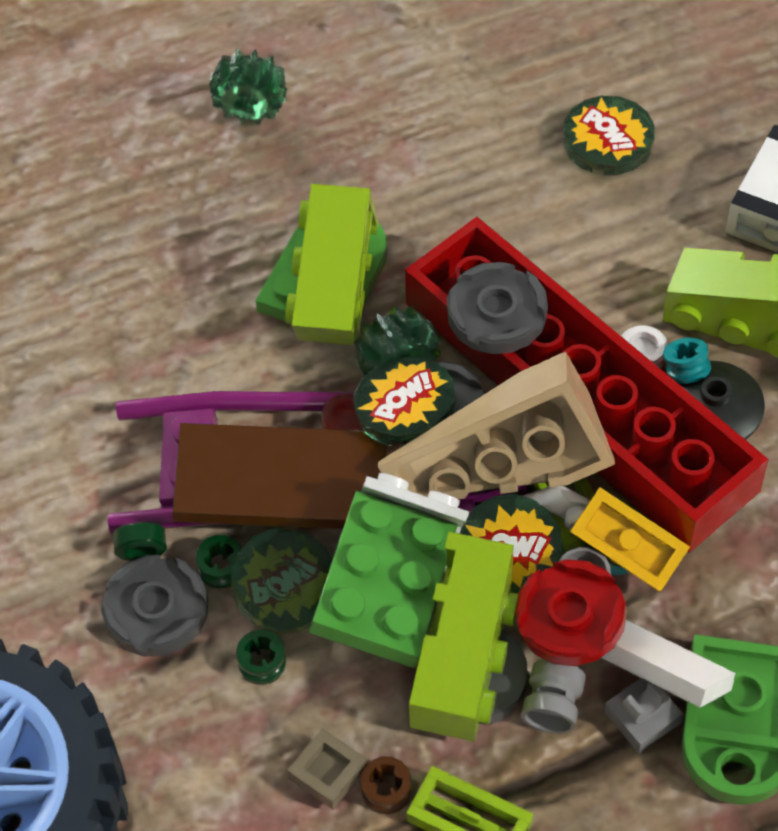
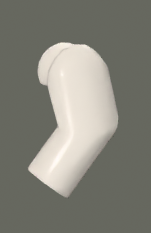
M554 486L520 496L516 500V505L519 511L524 510L528 514L535 508L536 518L553 513L564 519V525L570 531L590 500L564 486Z

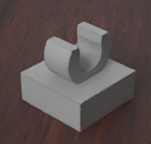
M642 678L607 701L604 707V713L638 753L681 724L683 719V712L669 698V695L662 688Z

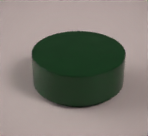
M140 522L124 525L116 529L113 533L115 555L126 561H133L146 555L161 556L167 549L165 528L155 523Z

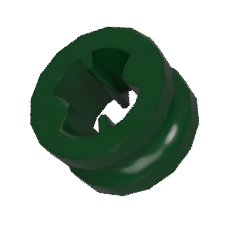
M215 535L205 539L199 545L195 560L198 566V573L206 585L216 589L227 588L235 585L241 579L244 573L242 566H245L240 544L234 538L226 535ZM222 555L223 560H225L228 555L229 566L219 569L218 564H215L213 567L211 558Z
M254 630L244 635L238 642L236 656L239 671L244 679L252 684L265 685L278 680L284 673L287 663L284 645L278 635L268 630ZM260 649L270 650L272 660L270 663L267 664L265 659H263L262 666L253 665L252 652L256 651L260 655Z

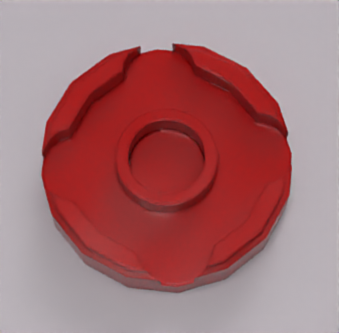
M570 559L554 562L553 567L547 568L542 572L539 569L530 575L518 593L515 609L521 638L536 656L552 664L579 666L597 661L614 649L624 633L627 613L623 593H621L615 579L607 570L589 561Z

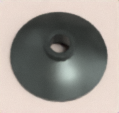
M710 361L711 371L704 379L689 384L678 383L745 440L758 429L765 409L764 396L755 379L743 369L722 361ZM709 393H718V394H721L722 396H721V397H714V396L710 395Z

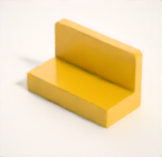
M601 487L598 488L569 532L657 592L662 591L690 546Z

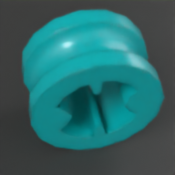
M678 339L668 344L663 351L664 360L667 363V375L677 383L689 384L698 382L708 376L711 371L708 346L701 339Z

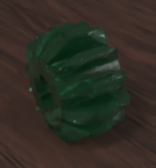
M238 48L232 57L222 55L214 72L211 73L209 82L212 106L222 109L224 118L232 116L239 118L241 125L245 120H252L257 125H260L264 118L275 119L276 113L279 112V108H282V104L286 100L287 88L284 68L275 66L273 56L259 57L256 49L251 55H246Z
M393 306L389 313L384 316L376 313V320L372 324L362 325V336L353 342L356 349L355 357L358 360L357 365L363 375L368 377L370 381L387 379L386 372L398 369L399 363L407 367L411 364L419 365L425 362V368H433L431 362L441 355L438 348L440 340L436 335V329L430 320H426L413 306L403 311L397 306Z

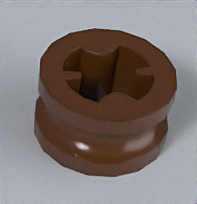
M382 756L373 759L365 766L361 773V792L365 804L379 814L399 812L407 805L411 798V775L408 767L401 760ZM383 775H391L395 777V786L400 789L396 792L393 788H390L389 796L379 795L377 784L373 781L377 779L382 783Z

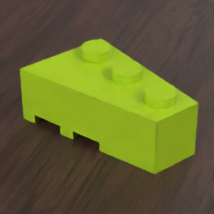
M311 183L309 200H302L299 208V229L305 231L303 246H295L293 252L292 275L298 276L296 294L289 293L287 297L286 323L292 324L297 340L356 346L365 300V291H363L365 272L370 271L372 254H368L370 234L376 235L378 229V219L370 188Z
M684 247L666 292L662 321L675 324L684 330H695L719 337L731 344H742L766 351L778 357V254H773L772 260L769 262L744 260V252Z
M448 531L445 544L446 570L442 583H436L433 601L437 603L429 633L424 636L409 702L410 728L475 742L479 723L490 724L494 709L496 691L488 690L492 673L501 675L506 660L508 642L500 640L504 625L514 626L516 619L515 609L518 594L511 593L514 545Z

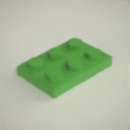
M356 490L309 633L415 668L420 658L424 636L427 633L436 602L433 601L436 583H441L446 567L445 544L448 531L456 533L458 525Z

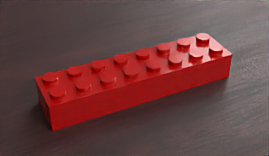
M476 216L405 269L406 305L497 385L502 384L523 370L566 351L591 396L615 459L614 465L597 473L655 524L690 546L687 551L688 553L693 551L761 492L769 461L766 456L479 217ZM504 262L515 265L514 270L521 271L526 274L527 270L536 276L546 291L548 304L547 319L542 333L530 345L512 353L490 354L474 350L457 339L448 324L447 296L450 288L452 290L457 284V278L466 270L483 263Z

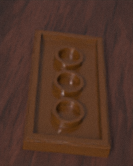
M180 423L172 512L173 522L343 529L356 490L362 491L367 476L377 479L379 473H381L378 468V462L386 457L387 432Z

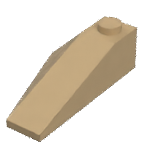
M565 351L509 378L380 460L378 468L381 473L393 475L409 483L407 490L428 497L429 491H437L459 500L465 499L470 492L500 489V494L518 492V486L546 482L549 483V487L569 485L614 465L615 459L591 396Z

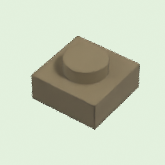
M322 728L287 771L291 781L334 810L360 778L367 765V759Z

